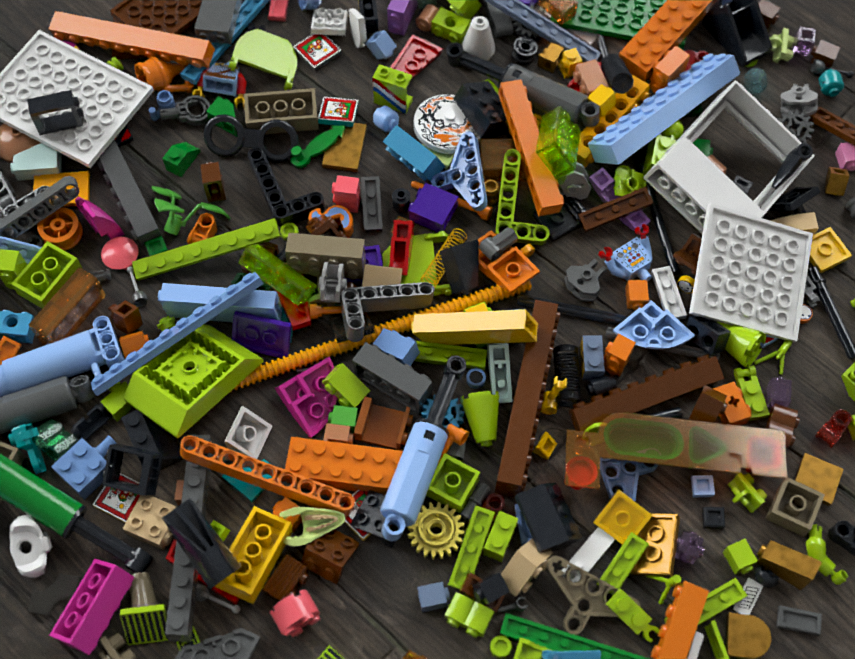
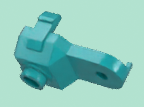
M32 423L23 424L12 429V434L8 435L12 446L16 445L19 449L27 450L35 474L46 471V465L39 447L37 427L34 428Z

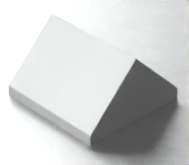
M241 406L224 441L226 447L257 459L272 425L244 406Z

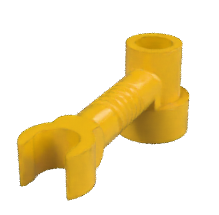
M558 376L554 378V386L551 391L544 392L541 407L542 413L552 415L557 412L555 398L561 390L567 387V378L563 381H558Z

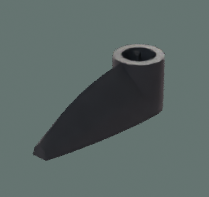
M802 143L787 155L773 181L772 187L775 190L783 185L803 162L812 157L813 150L809 144Z

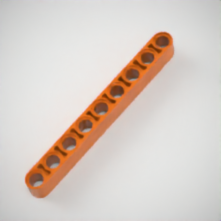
M185 436L181 440L180 454L187 461L314 508L339 511L345 517H348L353 510L355 500L347 492L195 436ZM192 446L194 447V449L187 450L185 449V447ZM211 453L214 456L209 458L206 457L204 454ZM230 460L233 464L227 465L224 461ZM250 467L252 471L246 472L243 468ZM268 474V475H270L272 478H270V479H265V478H263L262 475ZM287 481V482H289L291 485H290V486H284V485L282 484V482ZM306 488L310 493H303L301 489ZM325 495L329 497L330 500H322L320 496ZM340 503H346L349 507L343 508Z

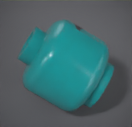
M827 70L819 78L821 92L826 96H836L844 88L842 75L838 71Z

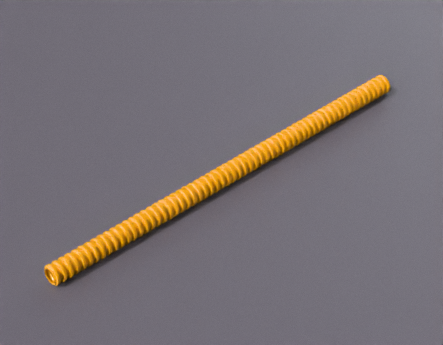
M529 280L512 293L496 284L495 287L490 286V289L487 287L484 291L481 289L479 292L475 291L474 294L463 295V298L458 297L457 300L452 299L451 302L448 300L445 304L442 302L441 305L430 306V309L425 308L424 311L413 312V315L407 314V317L402 316L401 319L398 317L395 321L392 319L390 322L386 321L385 324L374 325V328L368 327V330L364 329V337L359 342H352L345 335L344 338L341 336L338 340L335 338L333 342L330 340L327 344L324 342L321 346L318 344L315 348L312 346L311 349L306 348V351L300 350V353L294 352V355L288 354V357L282 356V359L277 358L276 361L265 362L264 365L260 364L234 389L238 390V387L244 388V385L250 386V383L255 384L256 381L261 382L262 379L267 380L268 377L271 379L274 375L277 377L280 373L283 375L286 371L289 373L291 369L294 371L297 367L300 369L303 365L306 367L309 363L312 365L313 362L316 361L318 363L319 360H324L330 356L336 357V354L342 355V352L347 353V350L353 351V348L359 349V346L362 347L365 342L368 344L374 343L384 328L390 331L395 330L401 334H404V331L409 332L411 323L414 321V314L463 312L464 309L485 302L486 305L488 303L492 304L493 301L504 300V297L509 298L510 295L513 297L515 294H520V292L530 291L532 288L531 281Z

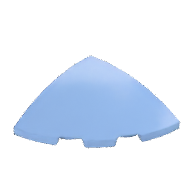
M652 300L644 307L638 308L613 329L616 335L619 333L635 341V345L648 349L677 347L695 336L667 309L663 311Z

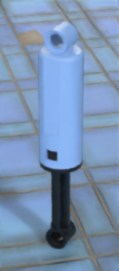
M455 355L448 359L443 372L444 376L427 419H417L414 422L387 490L380 512L386 518L382 526V535L388 541L398 540L405 526L414 525L420 513L449 436V431L442 423L458 381H460L466 369V361L460 356ZM451 367L458 368V371L453 370ZM388 525H396L398 531H391Z

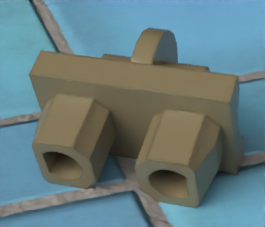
M120 633L110 638L104 636L100 639L109 653L107 655L105 651L100 652L98 655L101 659H137L131 649H128L122 655L117 651L126 644Z

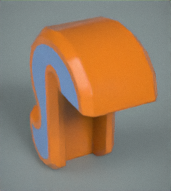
M333 205L324 213H321L319 208L310 212L309 221L314 217H320L322 214L326 217L330 216L337 225L341 226L347 238L351 237L354 225L352 215L347 208L341 205Z

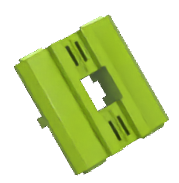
M617 168L614 177V195L621 197L646 187V180L643 178L644 174L635 172L634 169Z

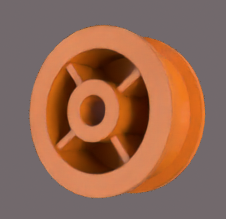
M61 207L37 223V230L44 244L48 241L64 251L76 246L82 238V225L77 215L68 208Z

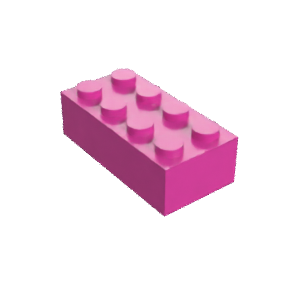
M94 559L51 631L50 636L71 648L90 655L92 650L96 648L100 636L108 627L111 617L119 608L122 598L130 589L135 577L117 565Z

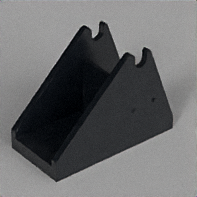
M717 0L702 19V25L730 55H734L735 60L742 68L769 55L771 52L772 44L757 0H732L730 4L727 3L725 5H722V0Z

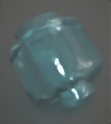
M753 68L746 72L744 76L746 90L751 94H759L766 90L768 79L763 69Z

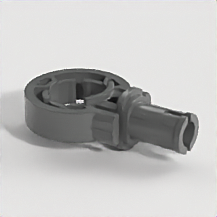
M192 95L185 98L183 102H176L177 106L174 108L159 109L161 120L177 118L180 123L186 122L190 125L198 126L208 121L206 111L210 107V103L202 96ZM200 103V107L204 109L202 118L201 115H192L188 111L189 108Z

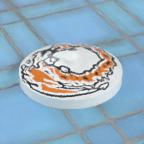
M438 95L425 100L417 108L414 116V131L421 143L429 149L443 154H455L459 139L465 132H472L476 136L478 143L481 140L454 101L455 95Z

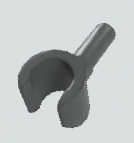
M521 596L515 603L499 607L498 612L501 613L514 609L519 612L524 611L528 605L522 607L519 605V602L524 601L526 597Z

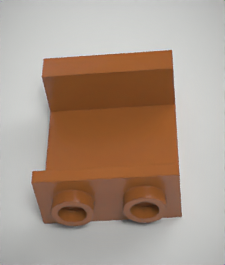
M364 397L354 430V439L401 451L402 444L406 445L408 433H406L407 426L411 427L413 421L411 408L406 407V411L402 412L373 405L372 398Z

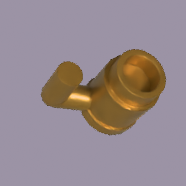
M487 180L485 182L487 205H494L499 200V186L495 180ZM475 183L472 186L473 189L476 190L479 187L480 183Z

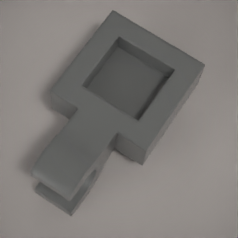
M807 275L804 297L806 304L812 309L817 306V302L820 299L814 293L817 287Z

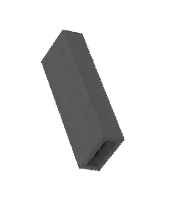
M202 0L194 28L196 38L210 42L231 44L243 0Z

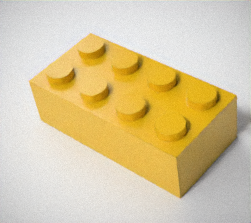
M254 506L229 549L242 567L217 584L216 587L254 604L286 546L284 544L285 538L293 533L292 523Z

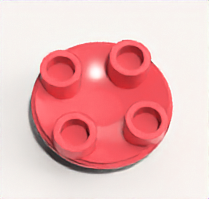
M127 237L113 238L102 248V261L105 266L111 269L127 270L128 267L133 266L132 262L136 261L138 257V246L132 239Z

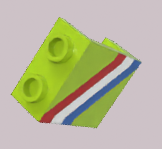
M379 64L372 77L374 103L388 106L393 110L406 114L413 101V97L407 95V87L412 79V75Z

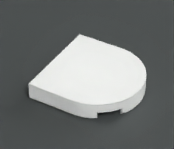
M355 8L349 9L351 33L357 48L364 47L365 44L363 42H366L365 18Z

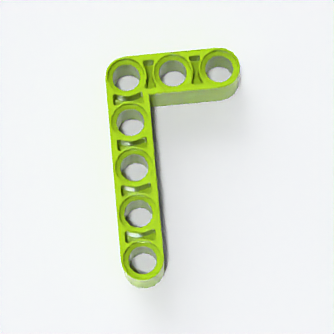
M510 149L504 155L495 233L497 235L500 233V228L508 227L515 231L518 237L517 243L543 245L548 241L549 229L546 226L513 222L521 155L517 150ZM510 156H514L517 159V161L511 163L507 160V158ZM507 174H513L515 176V179L509 181L505 178V176ZM505 192H511L513 194V197L507 199L503 196V194ZM507 209L511 212V215L505 217L501 214V211ZM524 229L527 235L521 237L517 234V231ZM542 231L546 237L539 239L536 237V233Z

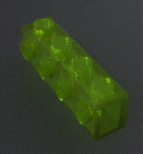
M259 244L247 246L238 262L250 272H256L261 280L296 305L308 302L317 286Z

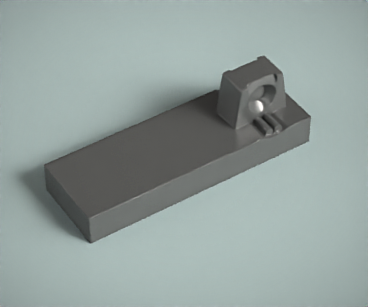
M379 176L361 177L364 232L383 231Z

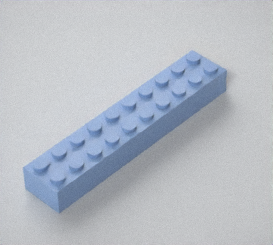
M723 53L720 55L708 54L704 56L702 61L693 64L691 69L682 72L679 75L680 77L668 82L666 87L657 90L654 96L645 99L643 104L634 107L629 114L620 117L619 121L608 126L606 131L594 136L593 140L588 143L594 161L596 163L619 165L737 77L740 71L734 55Z

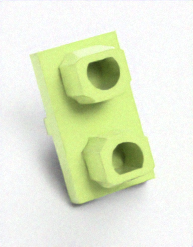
M783 28L781 34H773L770 37L773 62L778 63L781 59L789 61L793 57L794 51L787 48L793 46L794 37L788 35L789 29Z

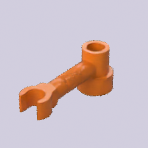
M450 423L446 427L449 431V436L440 460L444 453L448 452L453 442L462 446L466 442L469 432L463 428L459 429Z

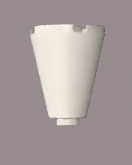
M478 16L472 19L462 42V47L467 53L489 61L490 57L495 54V44L488 20L485 17Z

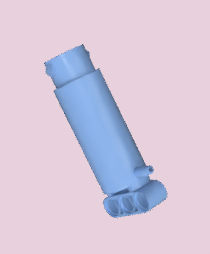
M99 316L93 321V329L2 361L0 365V397L63 376L71 378L92 370L96 377L101 374V366L107 364L110 369L113 364L122 362L124 357L109 318Z

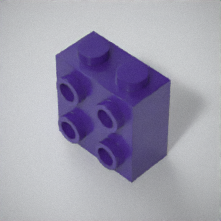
M425 183L423 188H419L415 202H411L409 205V220L436 232L444 231L458 207L459 196Z

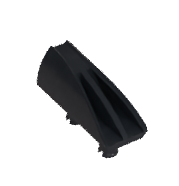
M191 498L162 517V520L209 590L242 567Z

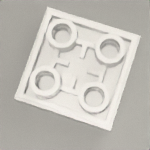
M314 9L311 34L345 35L348 11L342 9Z

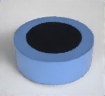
M473 368L468 371L466 382L471 388L478 389L485 384L486 375L483 370Z

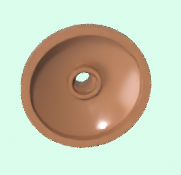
M6 124L0 126V158L7 162L13 163V155L41 143Z

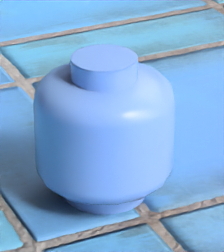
M382 106L375 110L373 123L384 132H391L396 125L398 126L399 115L388 106Z

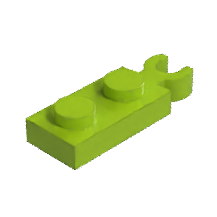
M619 588L606 603L635 634L638 635L642 631L645 640L653 641L649 637L651 630H654L657 634L659 633L657 627L648 624L652 618L622 589Z

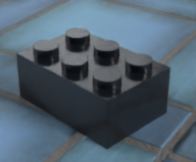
M489 81L464 83L461 85L453 99L479 137L484 138L506 134L510 128L499 95Z

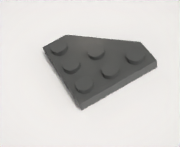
M239 628L223 636L217 635L203 640L204 642L192 646L191 644L184 646L175 659H250L261 638L250 631Z

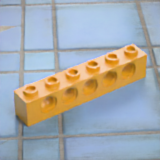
M632 75L634 79L632 88L626 93L615 94L616 104L603 117L599 116V123L596 126L586 127L568 147V158L583 164L584 168L589 163H593L592 153L589 147H586L588 143L593 140L594 136L606 131L608 126L618 122L620 117L629 114L631 109L640 106L645 99L649 98L650 85Z

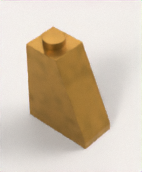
M770 541L767 545L763 544L757 552V555L760 556L757 564L767 570H771L775 575L799 590H802L813 580L822 564L819 560L774 541Z

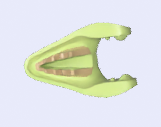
M293 507L279 513L280 517L284 519L300 514L302 518L303 533L295 537L287 536L284 540V544L291 546L305 545L336 529L345 522V515L342 512L329 509Z

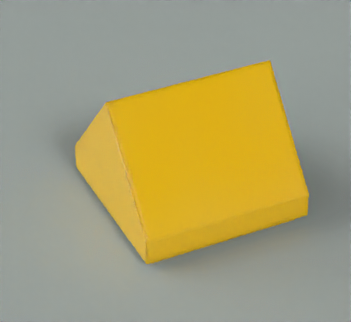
M545 432L532 452L548 460L557 442L548 432Z

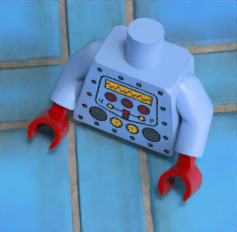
M642 224L643 232L640 231V227L635 228V233L640 235L641 238L636 237L615 251L610 247H604L606 255L604 251H599V257L605 259V264L612 275L627 281L638 277L640 280H647L648 282L652 278V275L648 272L653 258L648 236H646L649 232V227L646 224Z

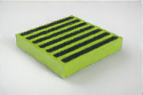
M164 604L120 610V617L128 645L168 640L165 635L167 614Z

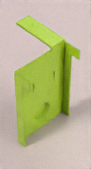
M713 620L705 627L715 658L729 659L717 624Z

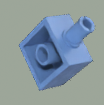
M108 435L96 448H92L81 438L51 467L85 500L103 483V472L107 462L104 456L107 454L109 445L117 443Z

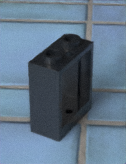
M72 90L27 99L29 114L39 135L83 126L84 112L82 107L80 108L78 97H74ZM70 108L72 111L45 118L42 115Z
M124 444L109 445L102 485L142 496L155 495L163 454ZM124 452L144 457L139 485L119 480Z

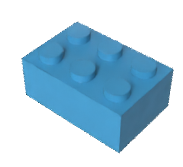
M397 125L383 141L387 146L386 150L395 159L400 160L409 170L415 172L423 181L429 180L431 182L434 175L440 173L445 167L435 154Z

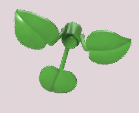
M158 186L151 187L153 191L169 196L171 199V203L157 198L154 200L159 212L170 211L164 231L170 234L178 235L181 226L185 227L187 221L200 208L223 214L230 221V216L223 209L204 202L198 204L182 221V216L175 214V212L184 214L185 211L174 205L175 198L181 200L182 197L169 189Z

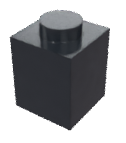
M500 572L491 574L472 585L474 589L473 595L482 605L489 604L510 592Z

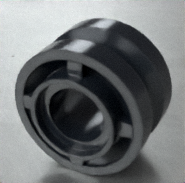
M527 37L516 39L511 52L513 60L522 65L532 63L538 48L536 42Z

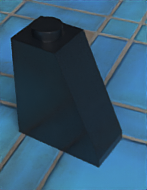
M478 239L439 251L452 294L461 293V296L472 293L471 289L478 287Z

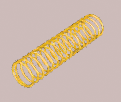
M453 229L439 251L444 250V247L445 249L446 247L450 248L448 244L453 247L454 245L449 241L459 245L451 238L463 244L467 239V234L465 233V238L460 232H453L454 230L461 229ZM454 233L461 234L464 237V240L460 236L454 235ZM439 251L421 277V282L423 277H425L429 283L435 285L434 288L446 272L443 270L445 268L440 267L436 263L438 262L443 265L438 260H442ZM435 266H438L443 271L438 270ZM433 269H436L441 274L436 273ZM431 272H434L439 277L434 276ZM429 275H432L437 280L432 279Z

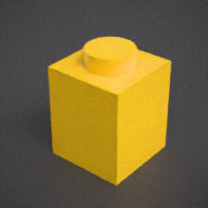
M602 84L588 96V102H594L599 106V116L603 117L616 104L615 92L612 88H607Z

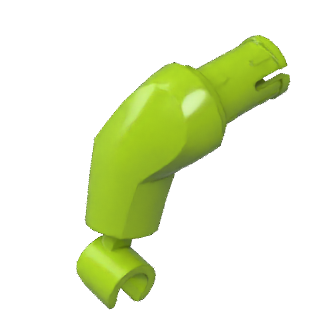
M813 524L809 532V539L805 544L808 556L822 562L818 571L826 577L830 574L834 584L840 585L846 582L845 579L848 578L847 573L844 570L836 572L834 570L836 565L826 555V543L822 539V527L819 525L817 531V524Z

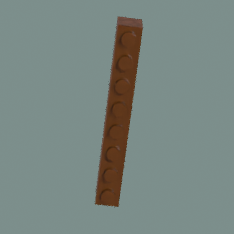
M708 354L698 357V361L695 363H691V361L682 363L679 369L674 370L672 367L663 370V375L656 377V374L645 377L644 382H631L627 384L628 388L623 390L620 387L610 390L607 396L603 397L600 394L591 397V402L585 403L581 401L573 404L574 408L568 411L575 431L582 433L594 423L611 422L724 379L717 357H709Z

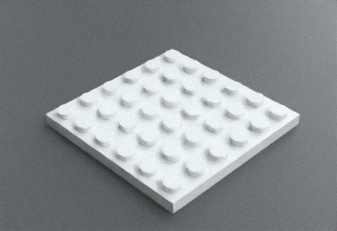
M708 204L689 314L729 325L762 331L771 337L790 340L793 343L797 342L813 233L716 204Z

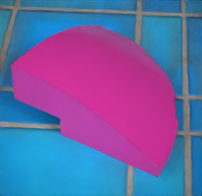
M79 196L75 198L78 209L94 231L98 232L101 237L106 234L111 240L125 235L120 226L101 208Z
M330 357L275 388L289 412L310 438L317 434L328 422L329 412L334 409L337 397L334 394L328 393L324 388L325 385L322 383L326 376L334 369Z

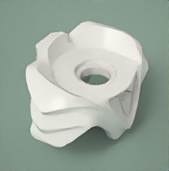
M19 516L10 526V552L15 565L23 576L36 578L45 573L47 553L52 548L50 536L46 532L42 533L40 527L31 516ZM27 541L31 544L32 549L29 553L22 552V542Z

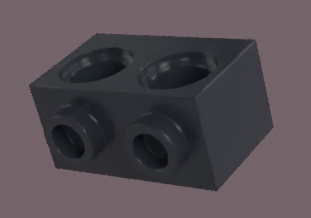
M691 315L686 326L695 335L690 342L704 349L707 354L714 355L725 350L731 331L716 321Z

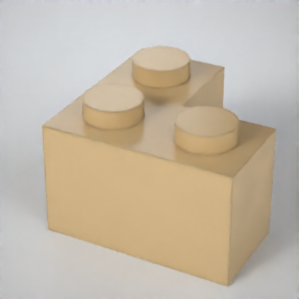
M533 538L517 550L501 573L509 591L515 597L521 592L526 593L533 584L530 582L533 577L536 579L542 571H545L547 561L553 552L539 553Z

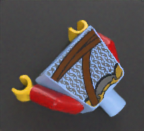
M217 62L202 72L197 84L198 89H195L192 95H200L205 98L202 91L236 96L237 94L235 107L237 108V104L241 102L243 103V109H245L243 96L246 92V80L243 74L239 72L238 66H236L233 72L231 68H228L230 62L227 64Z

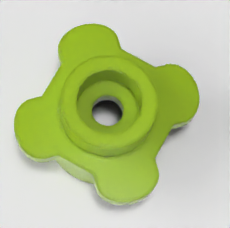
M169 316L159 320L157 328L161 329V331L171 329L176 325L175 318H170Z

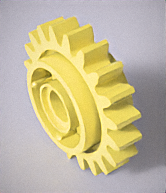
M430 502L429 509L422 505V513H419L416 523L408 526V530L412 531L408 534V538L414 539L411 542V546L418 545L417 553L424 550V557L431 553L432 560H434L436 554H439L440 559H443V553L450 557L451 549L458 551L456 543L462 544L463 540L460 537L464 536L465 531L459 530L464 528V523H458L461 520V515L454 516L456 513L455 508L448 511L449 505L446 504L444 508H441L440 502L437 503V507H433V504ZM438 527L442 532L440 534H433L431 529Z

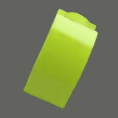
M126 381L122 384L118 382L110 387L108 390L111 393L100 401L117 422L132 408L129 403L124 401V395L128 388Z

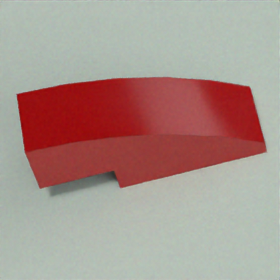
M394 220L389 267L402 268V275L408 276L414 223L413 221Z

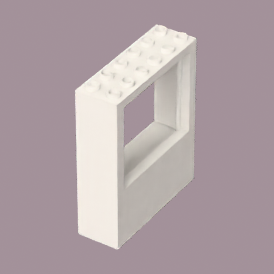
M736 80L707 107L643 177L701 234H703L707 205L710 203L762 218L815 156L813 154L812 157L803 162L798 170L776 190L772 187L774 177L754 201L708 159L693 142L724 108L781 163L784 162L787 155L793 149L802 144L794 134L785 128L768 109L761 105Z

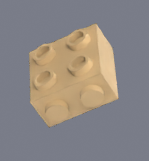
M141 495L123 530L131 537L164 550L165 546L170 544L173 535L162 520V517L175 509L176 506L151 495Z

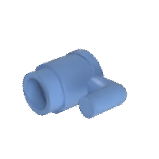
M163 90L157 94L159 109L174 108L176 106L174 98L169 91ZM154 107L149 108L150 117L153 121H156L160 118V110L156 111Z

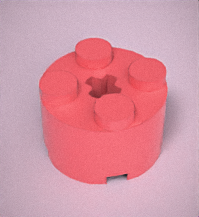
M307 590L299 591L301 595L297 597L294 594L287 596L273 607L275 611H270L283 636L291 635L295 637L303 632V627L308 624L313 625L321 619L319 616L320 612Z

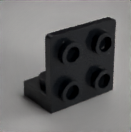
M369 490L354 516L351 526L379 537L385 546L392 548L396 541H388L382 535V526L386 518L381 514L380 508L385 495ZM388 525L391 531H398L396 525Z

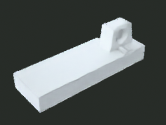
M598 527L569 562L589 572L615 539ZM563 568V569H562V572H564V574H563L562 576H563L564 578H565V572H566V570H567L566 568ZM578 570L572 571L570 573V580L572 582L579 581L581 577Z

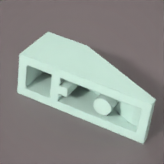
M508 343L487 344L492 395H495V391H498L500 396L499 403L513 402Z

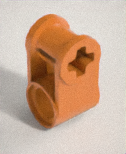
M203 213L199 216L194 228L188 235L187 244L214 237L218 228L212 214Z

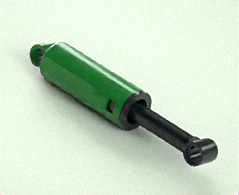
M0 454L1 499L31 516L45 527L50 528L61 537L67 539L73 532H76L124 562V566L132 572H145L153 560L150 554L138 547L132 548L84 518L87 506Z

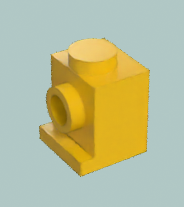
M573 48L563 51L558 67L564 78L573 76L576 64L583 62L577 49Z

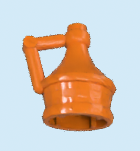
M154 56L143 63L138 62L135 64L137 79L152 86L154 91H187L190 93L194 86L184 80L185 84L170 85L172 79L180 74L188 64L169 63Z

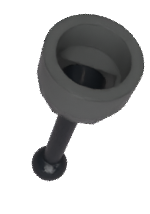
M815 59L812 63L811 73L820 74L824 70L831 69L840 72V74L847 75L849 78L854 76L853 71L846 72L828 68L821 60Z

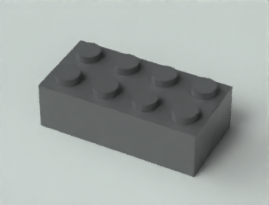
M365 342L352 360L354 375L401 405L410 407L411 411L418 415L422 412L423 405L427 404V399L432 397V381L428 376L418 374L410 365H403L398 362L396 357L383 353L374 344L370 345Z

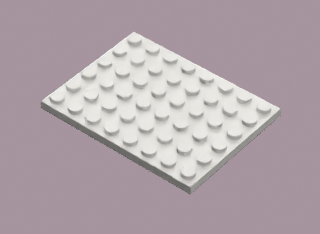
M38 30L0 73V121L91 168L154 90L152 86ZM72 90L74 97H78L80 108L82 107L84 112L83 126L39 135L29 114L27 99ZM70 108L42 115L45 118L72 111Z

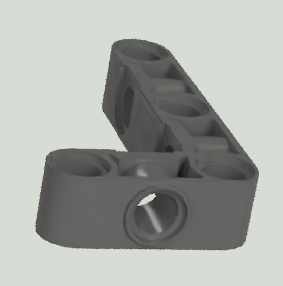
M0 167V210L4 217H6L49 188V186H41L17 200L15 191L9 180L3 175V169ZM53 196L50 199L55 200L58 196ZM36 207L35 210H41L43 207ZM21 217L19 220H26L27 217Z

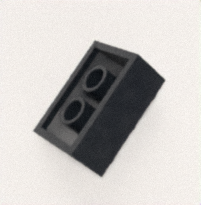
M136 410L121 417L134 447L163 454L160 470L184 460L181 457L180 446L176 437L143 413ZM138 456L141 465L143 466L144 457Z
M557 482L544 483L514 496L539 553L566 549L582 538Z

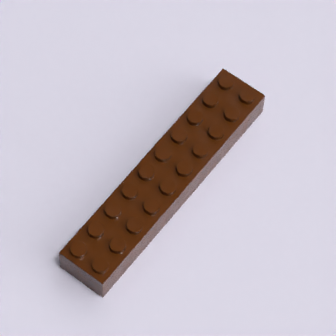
M535 300L532 317L538 323L537 342H526L495 494L515 498V495L525 490L561 313L557 312L558 304Z

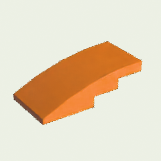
M492 230L478 239L479 245L485 238H493L496 234ZM510 246L504 250L502 256L493 262L479 250L478 269L509 293L514 292L540 273V270L516 246Z

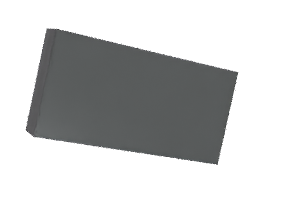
M778 606L776 628L815 636L821 635V613Z

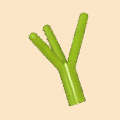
M785 340L779 350L754 361V364H759L776 356V359H780L779 374L782 375L785 353L793 342Z
M646 575L648 578L665 582L666 588L658 602L659 605L663 603L671 587L681 582L679 575H674L669 579Z

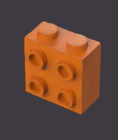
M677 46L671 51L668 50L663 59L657 61L652 68L654 71L650 77L649 89L655 93L657 90L666 87L668 82L680 77L679 75L686 70L690 55Z

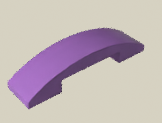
M603 167L589 177L593 188L604 203L619 198V196L614 195L615 190L613 186L615 185L613 182L615 180ZM642 210L619 219L633 231H635L636 227H640L641 230L643 228L642 224L647 225L651 222Z

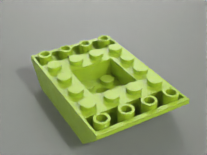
M202 325L138 368L132 374L124 395V401L173 436L179 438L264 361L261 357L214 327ZM188 367H194L192 370H186Z

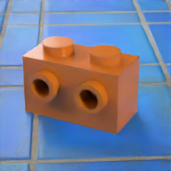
M618 333L614 342H609L605 349L604 369L609 374L620 377L631 357L636 342Z

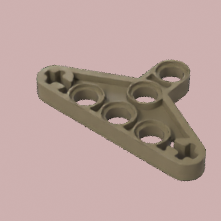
M559 556L549 558L546 564L547 570L571 604L563 621V627L568 633L574 635L581 633L590 616L618 617L606 605L608 602L606 595L609 591L617 592L619 589ZM560 561L559 565L567 569L565 578L561 576L564 574L561 570L556 569L555 572L553 571V562L557 563ZM574 570L580 572L581 577L577 582L570 580V573ZM593 580L599 584L596 592H590L588 589V584ZM629 596L640 607V603L635 598ZM583 599L589 603L586 611H580L578 608V603ZM574 618L579 621L578 628L570 630L568 627L569 621Z

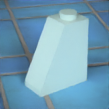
M40 143L13 155V163L10 164L11 172L15 174L17 180L34 179V175L61 173L62 153Z

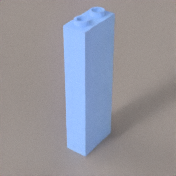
M163 283L162 289L158 292V301L161 303L167 316L182 319L193 314L196 308L208 304L214 296L224 293L227 288ZM253 290L209 321L233 322L235 311L281 321L283 308L277 291Z

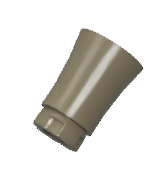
M149 573L133 574L132 576L135 578L129 589L131 608L158 605Z

